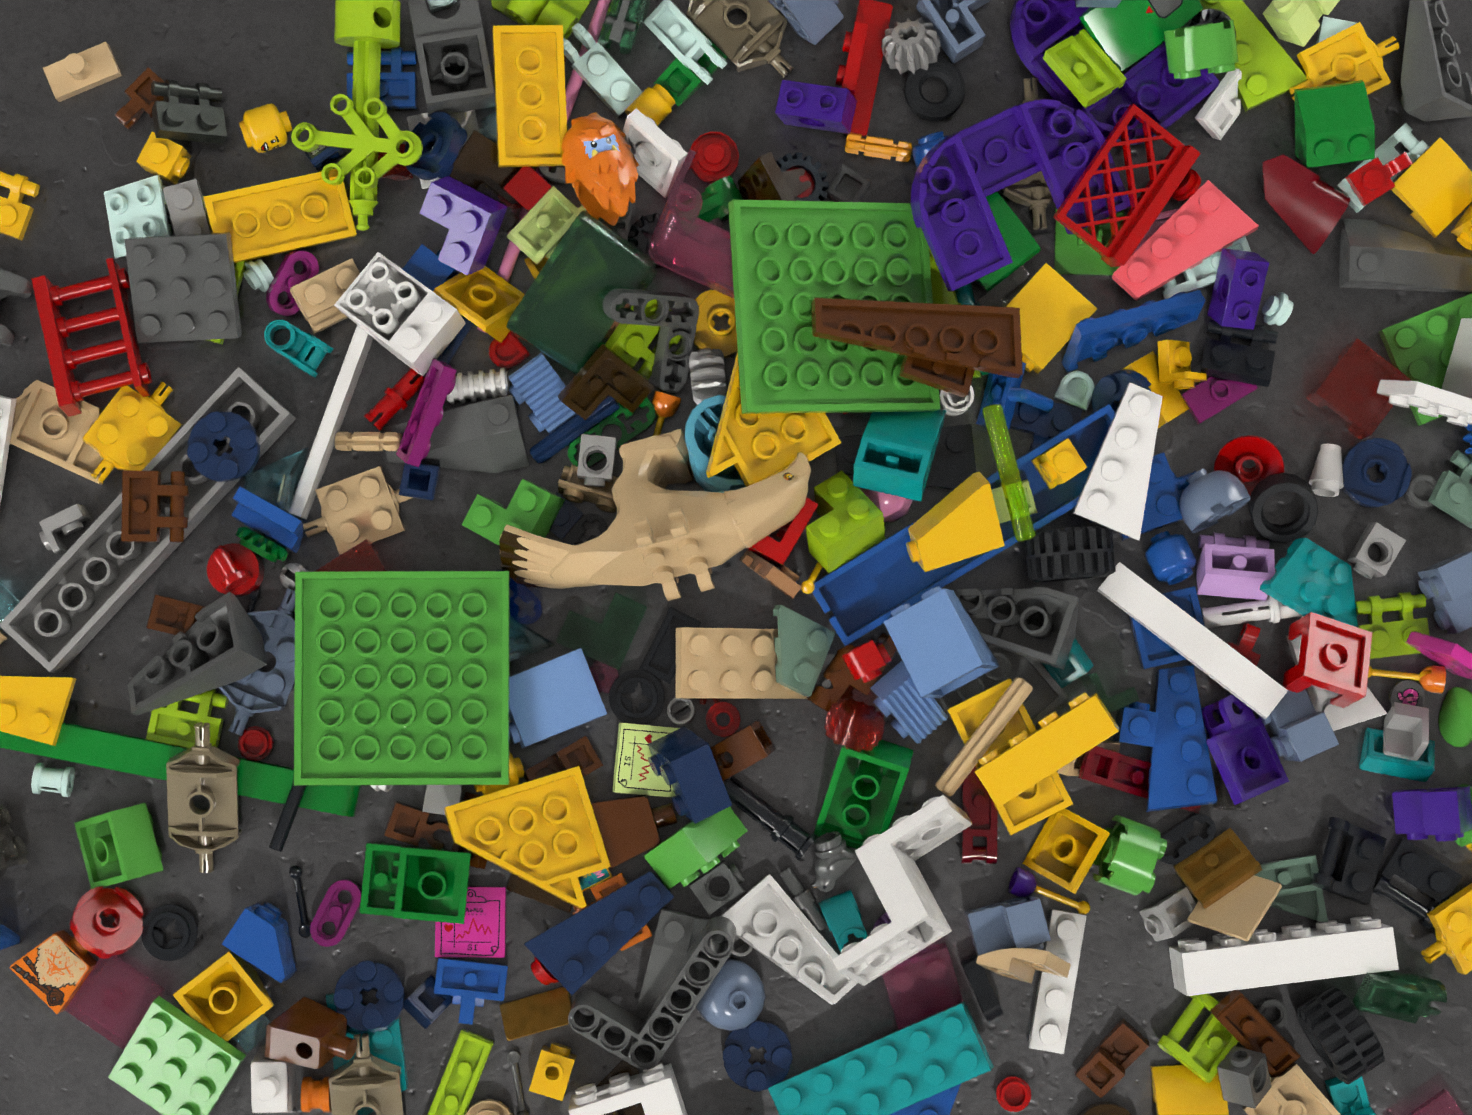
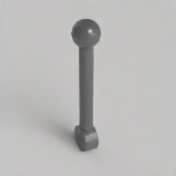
M511 1050L508 1052L506 1059L512 1066L519 1109L517 1115H530L525 1109L518 1066L521 1055L517 1050Z

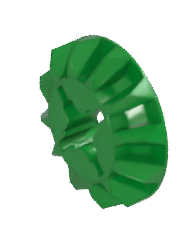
M239 527L235 534L241 538L239 541L241 545L274 563L278 559L285 562L288 556V552L284 547L248 527Z

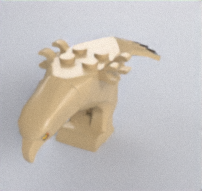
M682 429L623 444L619 448V453L623 460V472L612 487L617 514L609 528L594 539L579 545H570L537 536L506 524L499 539L501 568L503 571H509L510 578L517 584H523L526 587L565 589L596 585L646 586L653 583H661L667 601L682 597L677 583H679L678 576L689 573L695 574L701 592L715 589L711 578V567L725 563L744 548L752 547L769 534L792 521L804 507L811 473L808 458L801 452L797 453L794 461L783 471L741 489L729 490L724 493L666 490L665 488L668 484L690 482L694 477L689 464V454Z

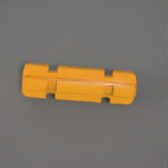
M850 133L846 137L845 152L858 155L860 151L864 152V156L889 160L892 156L896 157L895 161L909 162L911 158L912 143L898 141V144L893 143V139L868 135L865 139L861 138L862 134Z

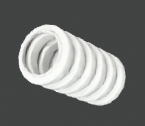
M500 368L499 372L490 369L489 373L479 370L478 374L468 371V375H463L462 372H459L456 376L453 391L447 395V401L452 405L457 400H460L461 403H466V399L476 402L477 398L486 401L487 397L495 399L502 395L503 397L509 396L508 387H510L508 371L505 368Z

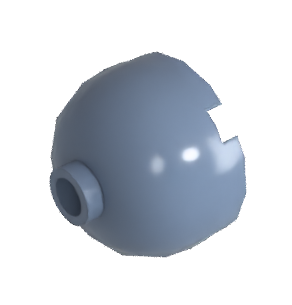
M1202 469L1187 479L1190 485L1182 491L1179 507L1186 526L1195 534L1219 523L1217 520L1226 514L1229 517L1245 506L1251 500V497L1245 485L1230 472L1217 470L1207 473L1206 469Z
M728 958L696 1008L702 1017L716 1028L729 1031L743 1029L753 1023L763 1010L766 998L764 984L753 968L743 961Z

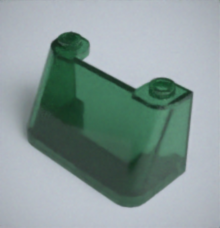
M582 211L571 224L511 315L506 328L512 334L576 375L599 349L598 346L615 322L603 311L605 296L613 289L639 290L641 286L647 289L658 273L654 269L657 263L595 217ZM623 301L622 304H617L615 310L619 311L627 303Z

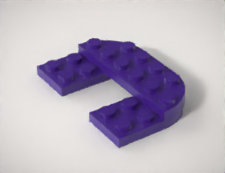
M1015 0L1013 4L1010 30L1014 47L1021 61L1054 100L1061 101L1060 103L1068 105L1073 109H1079L1090 117L1101 131L1105 140L1131 104H1135L1167 130L1210 95L1220 83L1213 73H1208V68L1200 69L1201 76L1174 79V74L1169 73L1164 42L1124 74L1127 79L1123 87H1117L1111 94L1084 108L1044 61L1043 56L1049 48L1070 36H1076L1080 30L1084 29L1080 25L1082 22L1079 17L1090 7H1076L1075 0ZM1133 116L1127 125L1129 140L1144 138L1142 123ZM1151 131L1152 137L1157 136L1155 133ZM1121 135L1116 142H1122ZM1145 142L1134 143V144H1130V145H1138V144H1143V143H1145Z
M1041 99L1021 103L942 139L924 156L917 168L912 183L911 210L916 228L921 227L948 291H954L1013 263L986 196L1042 171L1057 210L1105 142L1097 125L1084 112L1079 109H1073L1057 100ZM1109 151V166L1110 168H1116V165ZM1102 163L1097 170H1102ZM1118 171L1110 172L1113 193L1126 191ZM1103 173L1093 175L1090 179V196L1106 194ZM1082 192L1077 199L1083 198ZM1128 195L1114 197L1116 213L1130 207ZM1106 198L1091 200L1094 221L1109 217ZM1084 202L1074 203L1066 214L1076 224L1086 222ZM1065 227L1067 234H1073Z

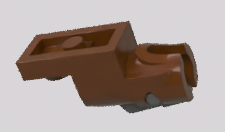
M882 632L875 645L882 642L890 658H892L897 648L890 634L886 635ZM852 644L839 649L836 654H827L812 695L807 698L834 717L854 696L852 694L854 689L867 696L871 691L870 688L880 677L878 676L867 683H864L862 678L854 680L842 658L843 654L855 648ZM886 663V665L880 668L882 672L884 671L888 663Z

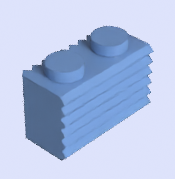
M542 353L508 376L512 383L508 387L509 392L519 405L524 401L533 411L528 417L539 432L546 429L551 434L577 415L557 397L566 385Z
M903 661L898 663L870 688L877 696L873 701L874 705L885 717H888L890 714L893 716L894 720L890 724L903 739L909 735L917 744L921 743L922 739H926L928 734H932V730H936L938 725H942L943 721L948 719V715L934 698H921Z

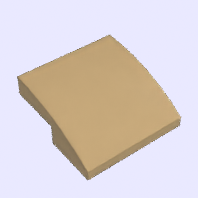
M1031 948L996 950L978 956L976 961L980 966L999 976L1031 984L1035 970L1068 978L1071 966L1070 963L1049 951Z

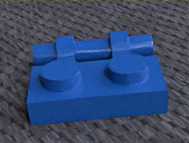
M402 47L391 48V51H381L380 65H391V72L380 73V100L386 104L387 110L417 109V75L415 72H403L404 65L417 64L416 51H403ZM347 52L348 66L353 65V52ZM347 73V96L352 100L353 73Z

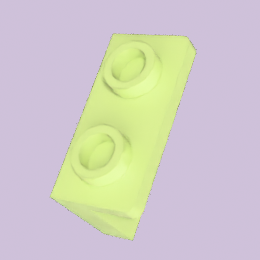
M553 186L509 232L507 238L538 265L544 257L551 260L564 245L560 240L566 233L573 237L586 221L581 217L586 212V209L582 205L577 208Z

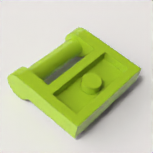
M1210 994L1190 996L1192 998L1191 1002L1168 1035H1162L1157 1045L1204 1082L1210 1083L1218 1072L1217 1066L1239 1041L1211 1013L1187 1049L1182 1048L1179 1042L1202 1009L1206 1008L1210 1011L1219 1003Z

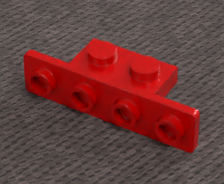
M859 0L853 32L846 31L842 52L849 53L847 64H839L835 84L849 89L857 100L850 133L862 134L861 137H866L868 133L883 58L882 39L885 37V30L889 29L893 9L891 4L874 0Z

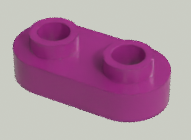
M294 250L284 257L266 294L267 305L274 313L290 316L300 310L290 289L318 275L319 265L313 254L307 251ZM297 261H301L303 270L297 274L293 267ZM284 291L287 293L288 299L284 304H280L278 296Z
M342 879L329 887L310 925L311 937L317 944L330 947L336 945L345 937L361 903L362 889L355 881ZM343 890L351 893L352 898L349 903H344L340 899V893ZM328 921L335 925V932L333 934H328L324 930V924Z

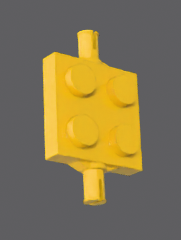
M1361 22L1296 55L1305 71L1307 80L1289 89L1290 95L1294 94L1295 89L1360 80L1364 81L1367 95H1370L1391 83L1383 67L1382 57L1398 50L1399 43L1397 42L1386 48V46L1397 40L1394 36H1391L1375 44L1367 36Z
M160 382V385L150 398L148 396L142 397L129 386L119 389L82 438V441L97 450L103 459L93 473L90 474L94 479L105 469L97 480L103 484L114 467L124 471H142L173 438L182 424L168 415L161 406L170 393L173 392L170 386L159 396L166 387L164 382Z
M1471 883L1427 913L1435 928L1437 940L1421 951V955L1424 956L1423 958L1429 964L1445 953L1450 957L1457 972L1464 975L1472 971Z

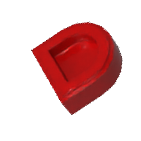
M511 330L502 343L494 339L489 347V356L493 364L498 368H505L506 370L517 367L531 356Z

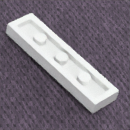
M1050 909L1048 930L1051 941L1045 942L1044 951L1051 952L1070 963L1071 966L1068 978L1040 971L1028 1047L1031 1049L1064 1054L1087 915Z

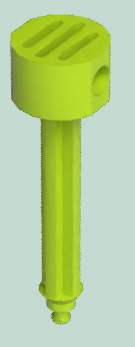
M335 0L334 41L342 46L354 47L352 88L354 109L374 136L379 138L378 121L367 117L363 107L370 98L380 99L381 49L400 46L401 2L398 0ZM379 103L371 106L370 112L372 115L379 113ZM351 129V135H356ZM378 152L372 153L350 171V200L348 202L353 207V215L358 216L356 229L366 231L370 228L368 217L374 215V208L379 202L377 201V185L372 189H364L358 186L355 182V173L362 167L371 168L378 162ZM366 172L362 176V183L368 184L371 181L370 172Z

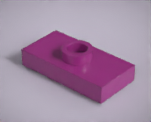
M1210 377L1207 381L1201 382L1181 396L1189 407V412L1199 425L1258 389V387L1253 384Z

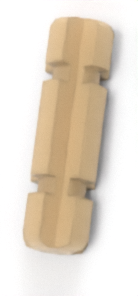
M337 432L334 445L340 451H397L402 435L397 432Z

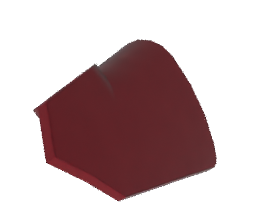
M1284 154L1263 161L1264 199L1308 251L1315 254L1340 220L1351 198L1320 180L1319 175Z

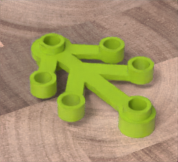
M344 94L335 95L331 99L330 107L335 114L344 118L356 135L320 131L319 128L307 122L296 125L291 134L293 144L305 152L315 151L319 146L353 149L336 164L329 163L323 167L321 172L323 180L334 186L341 184L346 174L374 152L387 154L371 168L362 167L356 171L355 182L364 189L374 188L378 183V179L397 164L409 166L416 163L423 151L421 139L411 131H401L387 113L386 104L378 98H370L365 102L363 107L364 113L367 117L378 121L389 139L375 137L355 111L351 98ZM345 99L347 102L346 108L343 111H338V102ZM379 103V113L372 115L370 112L371 106ZM304 130H308V140L305 142H301V132ZM408 142L409 150L401 154L399 151L401 143ZM336 168L338 176L335 180H330L328 174L331 169ZM370 172L371 181L368 184H363V174Z

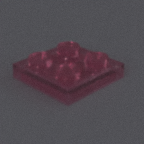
M945 942L919 951L882 975L899 1030L963 1002Z

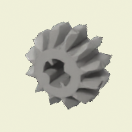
M921 17L916 21H911L907 18L906 22H895L894 28L885 30V37L882 39L881 47L883 56H885L890 69H898L900 74L908 70L915 74L916 70L920 68L928 70V64L937 62L941 44L933 24L925 23Z
M706 348L691 352L689 368L694 402L698 405L703 400L717 395L726 396L728 387L722 351L720 349Z

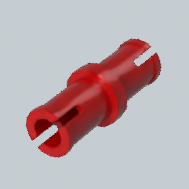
M409 368L410 370L392 388L387 387L383 391L385 395L364 415L369 422H372L379 413H382V416L373 424L379 431L400 409L404 411L408 407L407 402L422 387L425 377L421 375L413 384H410V381L418 374L412 368Z

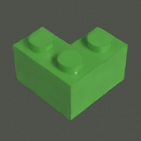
M522 479L508 507L493 499L477 494L462 525L499 545L500 535L506 524L546 538L565 499L535 483Z
M728 807L696 824L692 821L688 822L645 854L644 858L668 890L679 882L685 887L701 875L698 872L699 869L705 874L721 861L717 857L720 853L723 857H726L740 846L737 839L748 830L731 807Z

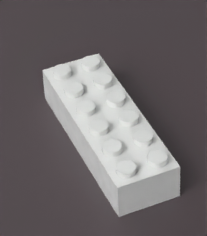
M1359 916L1350 918L1351 924L1337 923L1336 920L1316 922V928L1313 929L1303 928L1302 925L1282 926L1281 933L1268 932V929H1255L1248 942L1226 934L1213 935V941L1209 942L1199 941V938L1179 939L1178 946L1169 947L1174 988L1186 996L1399 970L1393 927L1381 923V919H1372L1371 916Z

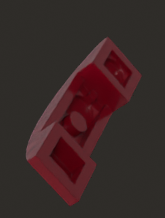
M1095 746L1085 753L1078 778L1148 799L1151 763ZM1201 805L1180 809L1199 814Z

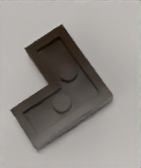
M602 344L557 397L580 417L587 420L608 394L633 413L655 386Z

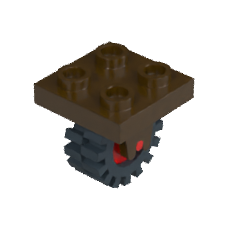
M771 152L764 154L737 181L739 191L744 200L823 201L828 194L825 191L829 188V182H823L827 177L826 171L821 173L818 171L822 165L818 161L815 165H812L810 162L813 157L807 155L802 159V153L796 152L793 156L791 153L785 154L777 161H775Z

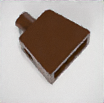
M759 719L710 747L723 781L762 760L776 750ZM725 752H729L732 755L733 762L730 763L725 759Z
M648 795L591 803L609 859L610 868L657 846L662 842L658 828L678 823L672 803L652 808Z
M303 997L267 1025L265 1057L318 1069L334 1056L350 1060L356 1051L357 1041L346 1036L347 1019L344 1015L310 998Z

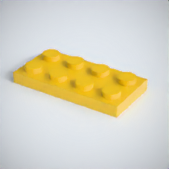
M563 25L493 26L498 167L565 166L562 164V141L567 132Z
M337 169L330 170L328 174L330 180L337 178ZM321 172L203 197L212 233L230 232L234 263L356 237L357 235L344 182L336 186L330 185L323 180Z
M1010 678L947 709L964 745L1012 683ZM1023 703L984 755L994 749L1000 754L1011 747L1008 740L1024 730L1029 735L1036 731ZM979 761L975 765L976 769L981 766ZM1057 771L999 808L993 801L1009 835H1013L1073 805Z

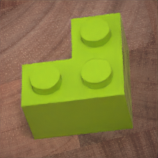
M843 471L838 472L814 487L815 502L819 504L816 510L821 518L806 526L809 553L829 574L886 539L882 511L858 487L853 486V481Z

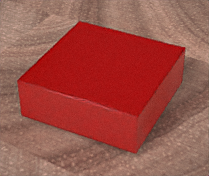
M522 167L506 184L503 190L529 212L552 186L531 167Z

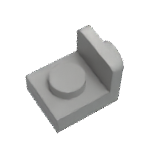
M75 504L39 522L43 530L39 532V535L48 551L52 550L55 554L61 555L68 551L60 533L63 532L64 535H69L84 527L82 522L91 518L86 506Z
M1183 887L1157 904L1142 909L1140 915L1144 920L1147 932L1158 942L1173 938L1194 924L1189 922L1187 918L1195 908L1196 903L1188 888Z

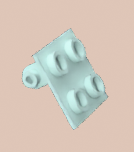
M160 175L104 192L115 259L126 256L124 239L173 235L171 224H168L171 221L170 215H166V212L169 211L163 188L166 186L162 184Z

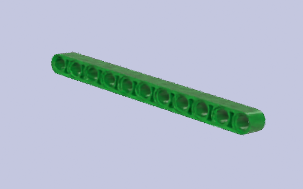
M64 722L56 746L0 731V748L166 781L167 761L171 757L189 749ZM236 757L240 760V764L237 767L238 795L281 804L286 803L294 781V768ZM307 785L299 807L354 817L361 785Z

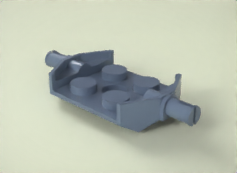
M286 588L280 607H277L276 610L247 613L262 635L265 652H270L274 655L276 664L269 672L258 669L239 681L219 687L234 707H236V714L228 729L230 732H235V734L242 736L249 717H253L254 713L281 711L286 706L288 696L295 684V613H292L295 607V591Z

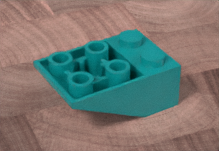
M946 410L872 412L854 463L853 486L922 501Z

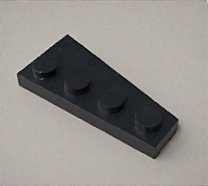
M971 424L942 427L926 483L928 486L955 489L969 476L976 473ZM863 435L839 437L841 444L835 446L837 473L843 471L848 475L854 474V463Z

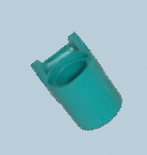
M285 320L270 322L264 331V339L267 345L288 359L291 364L314 378L318 375L316 370L326 354H331L334 350L310 333H305ZM280 329H288L290 331V340L285 345H276L274 343L275 333Z
M851 889L818 902L830 932L832 931L840 951L844 948V944L848 942L847 936L853 933L856 938L862 937L863 940L868 937Z

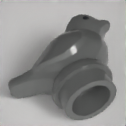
M838 831L823 834L814 840L816 847L814 852L818 858L814 868L816 877L811 883V887L818 888L823 892L831 891L836 886L838 878L858 859L855 850L846 847V841Z

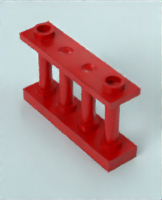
M113 258L106 259L109 275L61 288L58 285H53L45 275L31 278L58 405L68 417L82 414L80 401H84L85 396L134 384L135 389L142 397L150 396L147 384L152 383V377L147 363H142L126 289L130 288L129 276L125 267L120 268ZM113 289L116 307L70 319L61 317L59 306L64 304L63 301ZM120 321L123 339L73 351L71 348L68 349L66 338L70 337V333ZM127 352L130 371L80 383L78 380L75 381L73 369H77L78 364Z

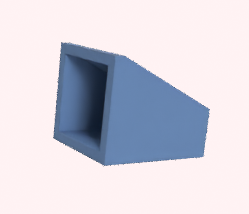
M940 586L932 588L921 595L922 601L913 606L910 603L899 606L891 611L892 617L884 621L921 698L940 699L999 667L996 658L953 590L945 588L941 590Z
M581 648L510 677L509 717L511 723H509V734L513 743L519 742L521 748L538 743L607 714Z

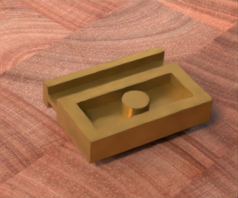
M1231 828L1173 866L1177 875L1195 898L1198 899L1204 909L1262 870L1260 863L1255 860L1251 852Z

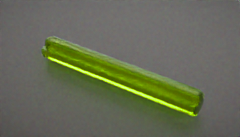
M1000 404L989 405L983 408V415L1014 534L1017 541L1029 540L1035 537V531L1003 409Z

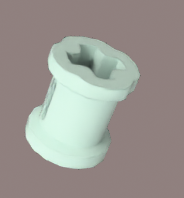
M37 763L32 775V793L40 794L42 791L61 793L63 797H70L75 779L74 767L60 769L45 767L44 763Z

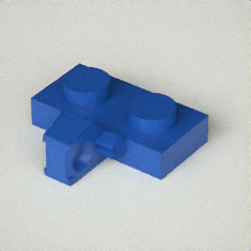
M439 957L434 994L453 996L452 1004L461 1005L458 1023L472 1025L475 1006L484 1007L485 999L504 1001L508 965Z

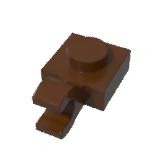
M149 67L124 91L131 100L115 114L118 121L128 130L138 122L143 112H146L151 118L153 117L152 107L155 101L164 102V96L151 95V83L153 81H164Z

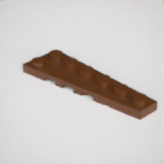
M814 298L812 301V333L814 337L1012 378H1019L1023 374L1020 308Z

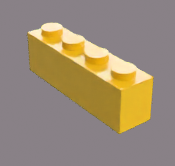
M1083 692L1068 702L1070 709L1063 714L1058 715L1056 711L1048 714L1038 721L1041 728L1030 735L1024 730L1008 740L1011 746L1000 754L994 749L978 759L981 766L975 770V773L998 808L1119 732V726L1097 693L1088 696L1086 692Z

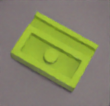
M1085 29L1080 30L1076 36H1070L1049 48L1043 56L1044 61L1084 108L1111 94L1117 87H1123L1127 79Z

